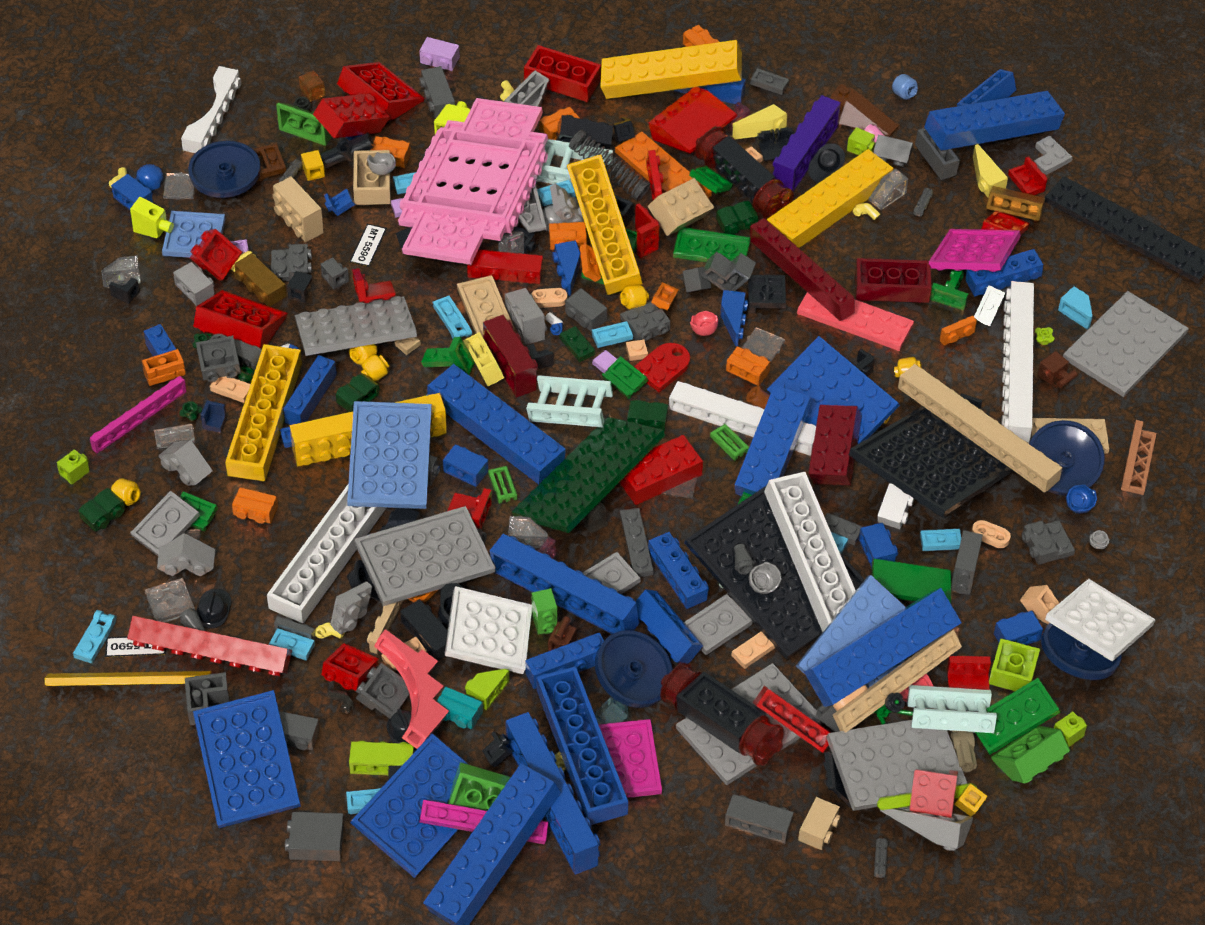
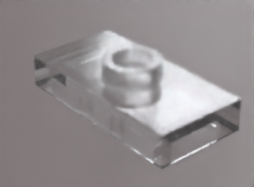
M192 423L154 430L157 449L169 447L174 442L192 440L193 443L195 442Z

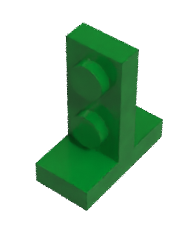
M952 269L950 274L951 280H947L945 286L933 282L930 300L965 310L968 293L958 290L964 277L965 269L960 271Z
M454 337L449 348H427L421 361L423 367H450L455 364L468 375H470L475 363L461 337Z

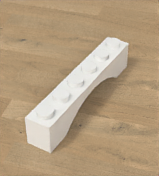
M218 67L213 77L214 90L216 92L214 105L203 118L187 126L181 138L183 151L196 153L202 147L210 144L212 136L216 135L218 125L222 123L224 113L229 109L230 101L234 99L237 88L241 86L239 70Z

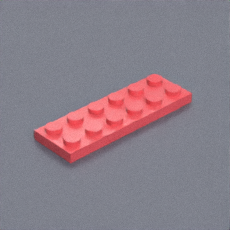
M808 292L797 309V314L898 351L901 350L914 325L913 320L855 300V313L839 321Z

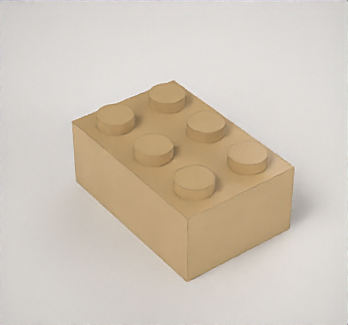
M390 150L354 151L353 191L355 205L391 204V172L386 175L374 174L367 162L368 155L374 157L376 152L390 154Z
M292 177L273 185L274 210L278 216L281 215L288 227H292L297 237H301L306 243L324 233L321 208Z
M695 178L659 195L647 206L667 236L704 218L714 208Z

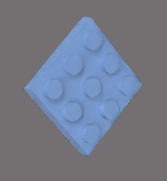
M171 211L169 221L174 223V227L171 233L166 232L162 249L163 256L190 258L192 255L191 249L196 244L199 245L202 239L200 237L206 230L217 229L223 234L226 220L225 214Z

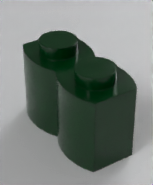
M743 201L734 206H727L716 211V220L723 233L734 235L740 230L750 229L752 224L758 222V215L750 201Z
M361 373L354 376L349 384L341 386L337 390L336 403L348 412H353L354 401L372 402L379 395V385Z
M641 400L630 401L628 422L665 431L668 417L667 404L660 402L648 403Z
M106 488L94 499L86 502L78 511L80 518L92 530L97 532L100 529L106 528L111 520L121 517L125 511V504L110 488Z

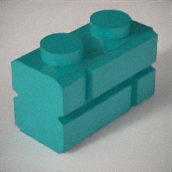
M449 687L444 688L441 696L436 701L449 710L444 721L451 720L460 728L467 727L473 729L483 713L482 701Z

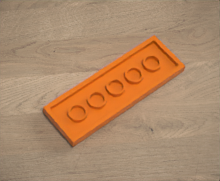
M643 132L615 147V153L648 181L647 153L649 150H655L656 155L660 157L659 172L663 174L662 193L693 179L689 176L690 172ZM698 182L706 196L709 198L712 194V191Z

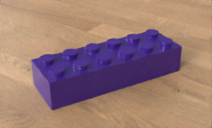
M821 95L818 101L813 103L812 110L807 112L804 121L799 123L796 133L792 134L788 144L783 146L780 156L774 159V172L772 175L775 176L777 189L793 194L808 172L809 164L821 147L827 144L838 128L841 102Z

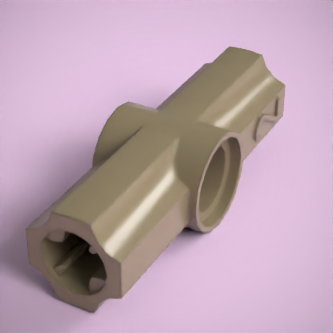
M951 730L950 740L956 752L959 767L962 768L963 772H971L977 768L973 732Z

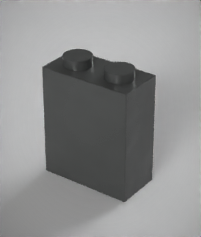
M963 530L951 591L970 595L983 534Z
M292 812V819L287 822V833H290V837L285 840V851H289L290 860L341 861L344 833L343 813Z

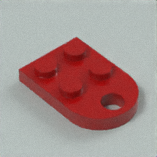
M649 150L646 166L653 201L662 194L663 174L659 172V155H656L655 150Z
M665 343L658 346L634 367L647 377L648 381L646 383L660 393L688 369L690 354L680 344ZM679 352V353H681L682 355H681V356H675V355H673V353Z

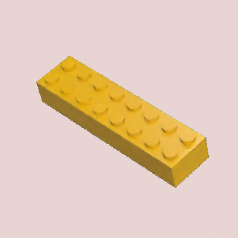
M737 40L602 59L601 89L606 99L742 81V51Z
M867 149L769 217L767 221L800 248L853 211L857 204L864 203L891 184L894 168Z
M602 155L568 164V172L607 295L623 291L627 286L642 285L639 269Z
M263 345L225 461L227 476L258 481L266 480L280 436V429H282L284 423L283 408L293 394L302 366L301 351L299 349Z
M440 393L395 402L432 404L430 437L447 434L446 411ZM353 412L289 425L292 450L297 467L350 455Z

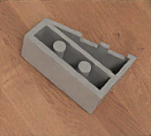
M534 70L504 102L540 107L547 91L549 79Z
M523 288L505 293V307L523 345L545 340V332L547 331L545 315L527 289Z

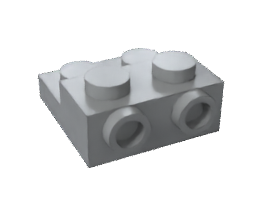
M556 183L550 186L554 213L566 223L584 222L577 199L569 195L564 188H561Z
M368 582L336 596L330 625L340 635L353 630L357 625V619L366 615L372 589Z

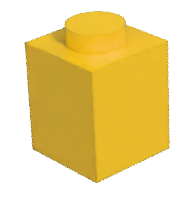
M318 150L301 154L302 167L307 181L325 177L324 164Z
M969 784L954 805L969 816H972L977 812L987 798V795L972 784Z

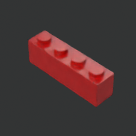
M478 250L472 264H467V275L470 278H483L492 275L494 280L540 284L543 256Z
M764 685L753 703L823 753L829 745L826 737L831 732Z

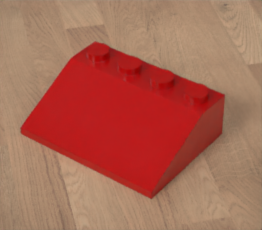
M380 62L343 66L337 85L350 95L371 94L375 101L390 116L389 120L399 117L425 99Z
M694 87L659 115L655 116L648 124L652 140L692 153L734 120L737 114L708 90Z
M221 290L196 306L193 327L206 333L223 334L227 337L233 336L235 340H240L262 349L264 344L268 345L288 313Z

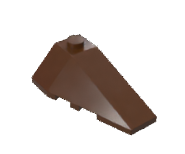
M842 83L830 96L831 99L841 102L839 127L846 125L852 127V130L856 127L865 130L868 125L872 124L873 126L876 125L883 135L891 137L899 128L897 123L856 90Z

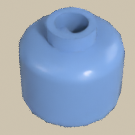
M901 74L893 81L892 90L896 95L907 100L916 95L918 84L909 75Z

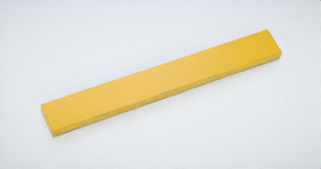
M212 672L47 674L45 685L185 684L186 677L209 675Z

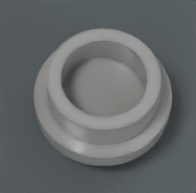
M1098 530L1091 534L1089 542L1096 549H1104L1109 544V537L1104 531Z

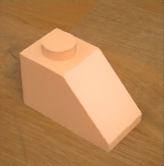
M1047 585L1029 587L1020 599L1028 612L1033 611L1036 618L1046 624L1050 623L1045 620L1047 613L1059 604Z

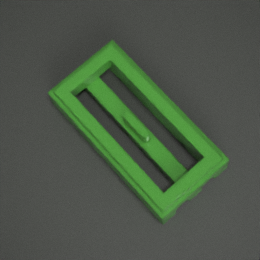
M726 424L710 433V437L734 461L737 460L738 456H743L744 452H748L749 446Z
M507 466L488 470L498 503H502L503 500L508 502L511 498L517 500V493ZM501 472H504V475L506 477L509 489L511 491V493L509 494L505 487ZM495 473L497 475L504 495H501L499 487L494 476Z

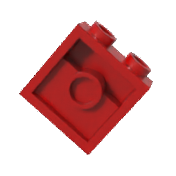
M995 211L984 220L981 230H1020L1021 237L1028 230L1030 223L1007 213Z
M217 229L206 230L200 237L202 239L199 245L196 244L191 249L192 255L190 259L202 270H208L221 281L232 268L242 251Z
M343 643L323 662L321 675L329 682L335 681L340 683L344 689L356 691L362 682L365 683L367 681V674L373 667L378 665L379 659Z

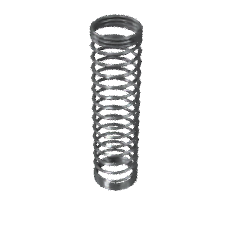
M580 130L571 139L569 148L576 153L579 152V156H583V159H587L597 151L600 143H597L589 156L584 158L585 154L595 144L596 139L592 140L584 153L580 155V151L591 140V136H589L583 142L587 132ZM583 142L580 149L576 151V148ZM604 146L598 150L595 156L603 152ZM606 150L602 154L603 160L609 153V150ZM613 153L606 158L604 165L611 160ZM615 157L610 162L606 171H608L615 164L618 157ZM620 160L608 177L610 180H614V184L618 183V187H622L623 191L627 190V194H631L634 200L639 201L646 194L651 184L648 180L644 181V178H641L633 191L628 193L629 188L638 180L640 174H637L628 188L624 189L625 184L631 180L635 171H632L624 184L620 186V182L631 170V167L627 168L620 180L615 182V179L626 168V164H624L618 170L615 177L611 179V175L622 163V160Z

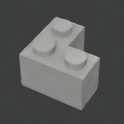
M192 440L174 442L158 455L162 466L168 471L177 470L181 481L188 486L196 485L213 471Z
M184 533L159 548L157 569L171 576L184 569L193 572L195 575L202 576L214 567L215 549Z

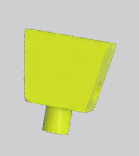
M459 101L457 105L447 104L434 121L435 134L440 127H445L448 120L465 122L470 112L467 104Z
M139 197L130 208L133 232L154 238H159L164 231L172 232L174 223L166 220V212L163 208L142 197Z

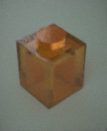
M315 71L299 77L300 90L310 102L325 96L324 82Z

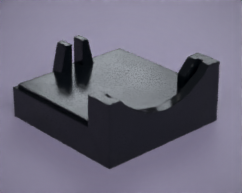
M785 275L750 276L747 284L748 313H756V308H786Z

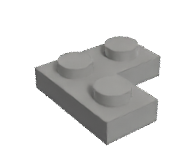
M1051 136L1036 143L1035 148L1043 156L1034 160V162L1045 175L1072 161V156Z

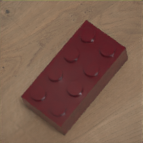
M857 258L855 268L856 300L929 303L931 295L930 260Z
M504 315L484 321L483 339L515 397L517 398L536 391V382H538L536 370H538L537 362L535 359H531L528 348L523 346L519 334L514 332L511 321H507Z
M819 406L808 473L813 484L851 486L855 459L848 454L850 449L858 443L862 417L857 406Z

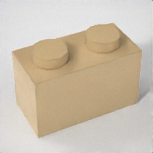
M816 797L800 828L798 841L822 850L824 844H829L833 832L831 830L833 826L837 828L841 816L838 815L840 806Z

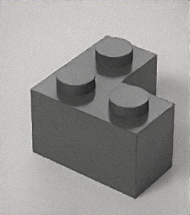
M715 252L707 260L701 276L722 290L736 291L750 279L756 262L742 253L730 261L720 253Z
M226 672L185 678L187 711L190 725H196L193 711L207 708L210 705L229 702Z

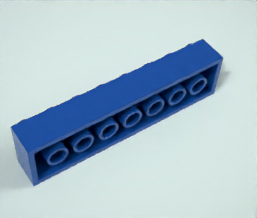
M1048 91L930 111L924 128L942 151L1058 130L1065 113Z
M455 364L427 385V395L440 393L448 416L538 485L565 459L566 449Z
M502 534L490 549L491 560L495 566L494 573L531 592L551 588L557 606L611 634L625 630L634 631L638 626L637 604L631 597H625L615 589L602 585L598 580L586 577L581 571H575L565 563L555 561L548 554L536 551L532 546L519 542L513 536L509 537Z
M942 588L926 594L805 670L804 673L823 706H831L962 622Z
M576 666L537 676V693L575 794L582 806L584 817H588L590 824L593 825L628 815V799Z
M529 712L506 720V736L511 742L509 745L513 750L512 755L518 767L521 763L554 781L561 791L544 817L574 875L598 866V857H600L598 846H600V841L597 834L592 833L588 817L584 818L580 802L578 800L575 801L571 785L566 784L562 768L557 767L553 751L548 750L545 736L543 734L540 735L536 719H532Z
M522 763L519 765L423 902L432 914L450 925H469L561 793L555 782Z

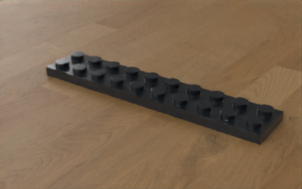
M1063 176L1045 196L1046 203L1197 284L1205 277V250Z

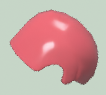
M702 311L691 317L690 325L697 335L710 336L716 331L719 321L714 313Z

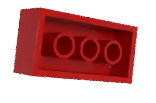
M540 45L536 47L524 66V80L536 70L549 79L547 90L585 102L589 101L601 81V64Z
M369 93L323 98L313 113L334 139L364 135L366 133H380L390 118L385 109Z
M681 435L654 447L619 483L634 504L638 505L702 476L703 460L686 437Z

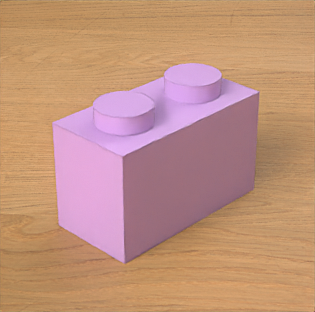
M429 37L426 38L420 49V63L434 67L441 66L442 69L453 71L460 58L459 45Z

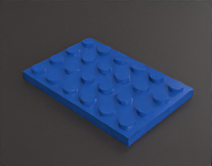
M820 336L767 389L771 394L774 385L811 396V407L805 423L815 426L820 405L857 406L862 416L857 444L868 439L900 406L895 399Z
M274 690L193 711L219 828L301 807Z
M431 734L350 823L412 877L416 878L459 830L420 823L423 800L448 804L459 763H467L435 735Z

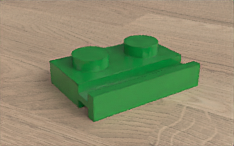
M707 166L696 168V170L691 169L689 176L695 178L696 181L715 194L728 191L733 185Z
M621 356L608 368V371L602 374L603 379L611 381V385L628 399L648 381L645 375Z
M183 491L180 498L200 514L191 527L205 532L207 525L210 524L218 510L217 505Z

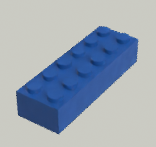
M774 385L735 482V494L742 496L743 492L753 495L765 487L769 480L784 476L811 407V396Z

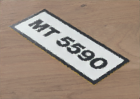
M367 223L349 262L370 267L387 228Z
M128 636L107 637L105 657L166 655V648H164V651L152 649L153 645L146 643L145 647L133 645L132 640H127Z

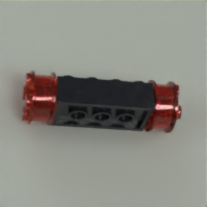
M714 126L696 140L695 156L700 160H704L707 167L715 168L720 175L723 174L729 182L738 188L743 196L746 195L749 198L754 210L761 212L766 220L793 201V191L790 188H785L780 179H775V176L743 149L732 136L726 135V131L722 127Z
M680 662L661 680L660 697L662 701L666 703L671 702L675 710L739 754L750 756L754 764L764 766L783 747L784 729L781 725L770 723L766 712L706 672H694L690 664Z

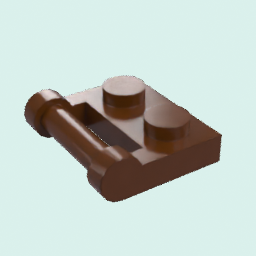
M277 143L253 149L258 157L262 156L266 169H261L257 181H263L266 177L286 172V166Z

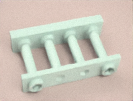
M548 139L545 145V151L548 153L547 162L543 164L542 172L538 175L536 181L555 184L569 180L572 184L567 165L570 162V158L584 160L583 156H579V152L576 153L570 149L568 142ZM581 145L576 148V151L580 149ZM587 146L580 151V155L584 153ZM592 147V148L585 154L584 158H586V157L589 156L591 150H592L594 147ZM600 148L591 157H594ZM609 150V153L604 158L603 162L611 153H613V150ZM553 155L563 156L560 168L550 166Z
M537 376L541 394L537 403H528L527 405L529 421L603 427L604 418L600 406L603 397H613L611 381ZM549 392L559 393L555 405L545 404ZM567 394H578L574 406L563 405ZM585 395L596 396L592 408L582 407Z
M910 685L907 707H917L913 709L911 727L994 733L997 714L987 713L986 711L990 707L991 690Z

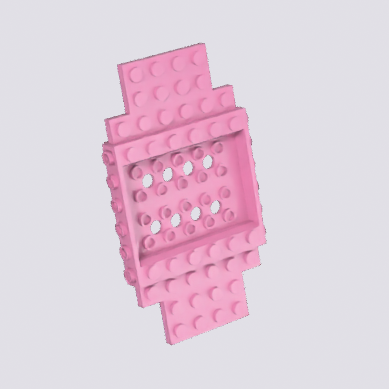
M476 98L465 122L448 120L444 128L440 127L437 130L435 136L432 137L429 148L425 151L423 160L419 163L417 172L413 175L410 186L407 187L404 198L400 201L402 213L398 219L399 225L412 227L402 248L403 254L471 265L483 238L501 241L504 233H512L514 227L518 224L520 214L524 211L526 201L530 198V192L536 185V179L542 172V166L547 162L548 153L545 151V145L548 141L547 134L534 132L543 113L542 107ZM454 157H458V158H459V159H458L457 161H455V162L449 161L450 159H453ZM471 159H474V160H475V162H474L473 164H467V163H466V162L470 161ZM487 162H492L488 167L483 166ZM504 164L509 165V167L506 169L499 168ZM442 182H446V183H447V184H446L445 186H443V187H438V186H437L438 184H440V183H442ZM459 184L463 185L461 189H454ZM475 187H479V188H480V190L477 191V192H471V191H470L471 189H474ZM492 189L497 190L495 194H487Z

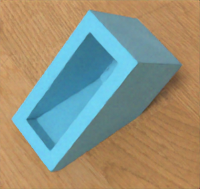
M1073 287L1060 299L1058 311L1088 330L1092 320L1089 296L1078 288Z

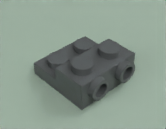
M289 244V249L272 250L271 271L282 282H290L295 271L306 274L312 273V264L309 262V260H312V250L308 249V244Z
M651 302L620 313L621 321L628 322L635 341H647L650 338L670 331L669 318L662 309H658Z
M233 336L196 342L203 381L214 382L218 378L225 376L227 378H234L237 374L241 373Z
M1059 520L1047 524L1039 521L1024 525L1023 532L1021 533L1024 543H1027L1032 558H1035L1038 565L1074 555L1075 549Z
M381 663L377 669L373 667L366 677L369 678L367 683L362 682L357 688L356 692L359 694L356 699L369 709L373 710L376 708L391 719L408 697L409 691L404 679Z

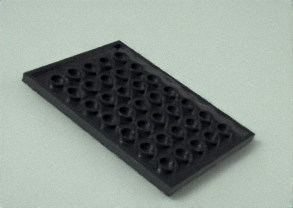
M924 406L852 447L848 454L857 462L868 467L873 473L880 475L888 483L895 485L903 493L910 495L920 504L925 505L941 517L946 516L1014 471Z
M765 486L685 539L684 544L787 660L819 638L823 632L765 495ZM737 544L745 545L754 561L753 567L765 562L776 565L781 572V582L773 592L768 594L755 592L749 584L748 577L750 573H738L735 569L734 547ZM840 553L853 586L857 590L864 582V578Z

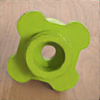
M1052 328L1035 329L1037 334L1036 341L1039 344L1047 345L1054 341Z

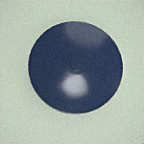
M218 141L199 149L191 158L188 170L190 181L198 191L211 197L226 198L242 194L253 187L259 179L261 167L258 155L249 146L236 141Z
M1068 420L1048 423L1033 435L1029 445L1062 467L1060 480L1048 490L1051 493L1066 496L1068 490L1075 485L1085 484L1090 488L1096 483L1102 473L1105 460L1102 444L1089 428L1080 423Z
M1051 623L1046 626L1043 632L1041 644L1044 653L1055 666L1072 676L1087 680L1104 679L1114 674L1121 662L1122 654L1112 662Z
M619 631L606 638L597 650L595 656L597 678L604 690L616 701L626 706L644 708L658 703L668 693L673 680L672 665L665 650L651 637L637 631Z

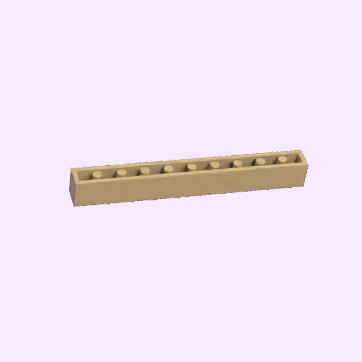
M914 364L900 375L898 389L1043 492L1048 491L1060 480L1062 467L1058 463L1036 450L1028 442L1019 438L1011 430L1002 426L997 420L992 419L981 409L975 407L967 399L958 395L953 389L948 388L924 369Z

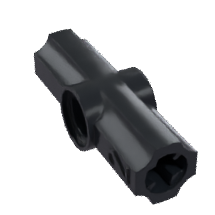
M366 133L350 141L343 139L339 141L335 148L321 153L320 156L324 166L328 168L344 160L347 162L354 161V151H367L375 145L371 135Z

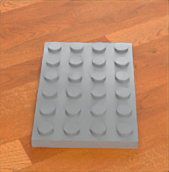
M1127 291L1063 354V357L1076 368L1125 397L1187 334L1189 328Z
M394 296L388 300L377 299L369 303L359 302L351 306L342 305L333 309H320L315 312H302L295 315L305 356L417 337L416 328L406 300L400 296Z
M466 506L355 538L357 550L383 606L441 589L445 584H458L495 572V566Z
M773 663L731 689L754 704V699L765 685L818 724H823L816 714L817 710ZM766 713L767 729L739 754L688 718L676 724V729L726 785L801 738Z
M912 720L852 729L846 733L844 731L828 733L826 738L852 810L877 807V801L881 797L912 793L914 771L916 769L949 774L950 770L958 771L957 785L967 784L962 768L959 767L958 758L947 730L912 728Z

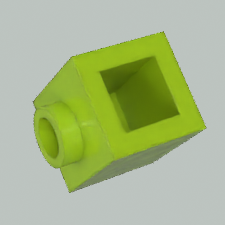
M856 127L848 138L847 151L856 155H860L867 149L873 152L876 144L874 142L875 134Z
M75 449L57 462L59 474L71 485L90 472L89 460L84 454L78 453Z
M1071 712L1054 725L1055 729H1061L1068 747L1084 737L1087 727L1083 718L1077 716L1074 712Z

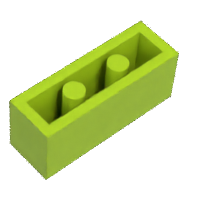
M351 741L350 774L388 775V766H402L414 753V747L405 742L398 744L383 741L379 743Z

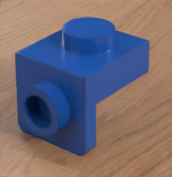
M345 189L333 198L328 193L324 195L327 209L330 212L333 211L337 216L355 205L348 189Z

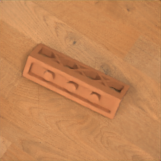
M1136 420L1121 490L1144 495L1156 433L1142 430L1144 421ZM1140 436L1151 438V441L1144 444L1140 440ZM1143 450L1148 456L1141 459L1137 453ZM1141 465L1145 471L1137 473L1134 467ZM1137 479L1142 486L1136 487L1130 485V483Z

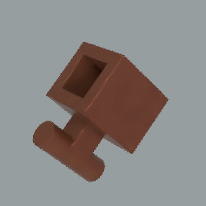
M1056 351L1042 360L1039 365L1038 375L1050 385L1057 381L1059 388H1062L1078 376L1075 370L1067 373L1069 361Z
M565 616L561 622H557L548 639V651L576 641L577 628L570 625L571 619Z

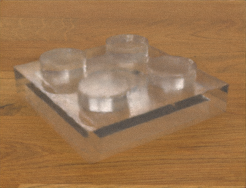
M183 578L145 589V595L156 621L168 622L179 618L180 614L188 608L195 610Z

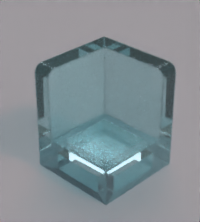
M612 697L596 711V719L601 724L622 722L628 717V707Z

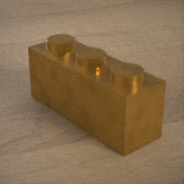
M993 186L986 209L1039 221L1045 198Z
M252 253L234 263L236 279L240 282L242 281L250 292L255 293L260 302H264L267 306L271 307L287 297L285 283Z

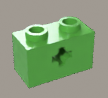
M551 588L532 592V617L538 635L553 632L557 624V605Z

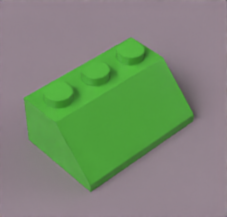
M277 103L279 130L325 146L327 145L332 136L313 115L314 112L286 103Z
M1037 726L994 754L991 758L1012 781L1028 783L1033 779V776L1046 771L1049 765L1063 759L1070 749L1061 729Z
M460 762L453 780L448 804L488 811L511 777Z

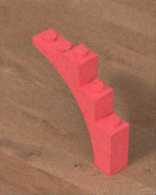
M385 629L374 647L390 660L404 679L410 694L412 711L409 727L402 738L418 749L434 733L449 712V710L435 701L443 685L432 678L430 673L438 661L423 649L417 653Z

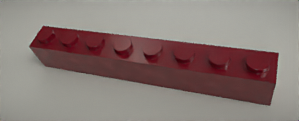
M763 218L750 226L751 242L839 321L855 313L854 296L770 222Z

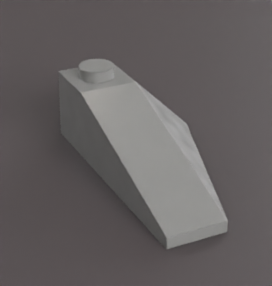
M536 185L532 188L530 198L524 205V211L518 218L529 233L547 230Z
M910 806L888 810L880 809L883 813L938 845H943L944 849L952 851L964 845L973 821V817L952 813V817L913 812L910 811Z

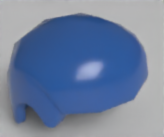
M146 164L138 169L136 179L144 187L155 190L160 188L164 174L160 167L154 164Z
M1083 484L1070 488L1065 499L1070 510L1082 514L1094 508L1097 502V495L1095 490Z

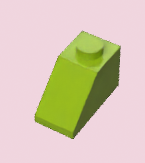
M500 669L477 673L473 679L467 682L465 686L466 695L482 701L483 709L487 710L509 683V670Z

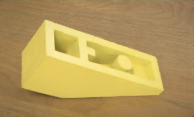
M774 104L733 123V138L757 137V133H760V131L771 129L775 133L776 128L780 131V128L787 127V113Z
M976 144L973 161L977 183L980 191L989 197L993 186L1006 189L1008 177L985 151Z
M480 332L463 340L487 386L495 384L504 378Z

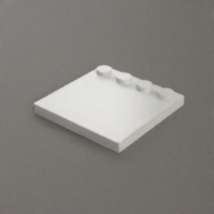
M1090 579L1086 580L1048 612L1045 618L1051 624L1112 662L1149 630L1155 622V619Z
M455 586L445 656L523 674L527 658L532 605Z

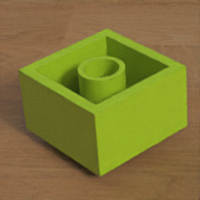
M1000 638L989 684L1017 691L1032 682L1040 649Z

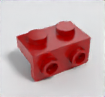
M1029 156L1025 158L1023 165L1010 169L1008 172V176L1022 193L1037 195L1046 189V175L1040 171L1037 164Z

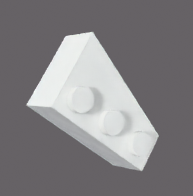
M889 483L878 513V522H883L885 525L900 529L902 523L906 524L909 515L907 511L909 506L912 507L914 498Z

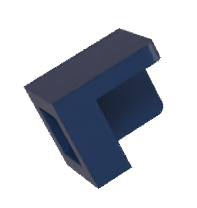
M206 401L201 413L202 427L205 430L221 433L227 420L225 404Z

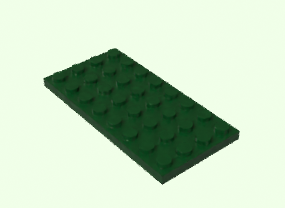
M607 417L604 419L603 427H597L575 450L512 511L513 517L569 533L665 437L664 431L650 426Z

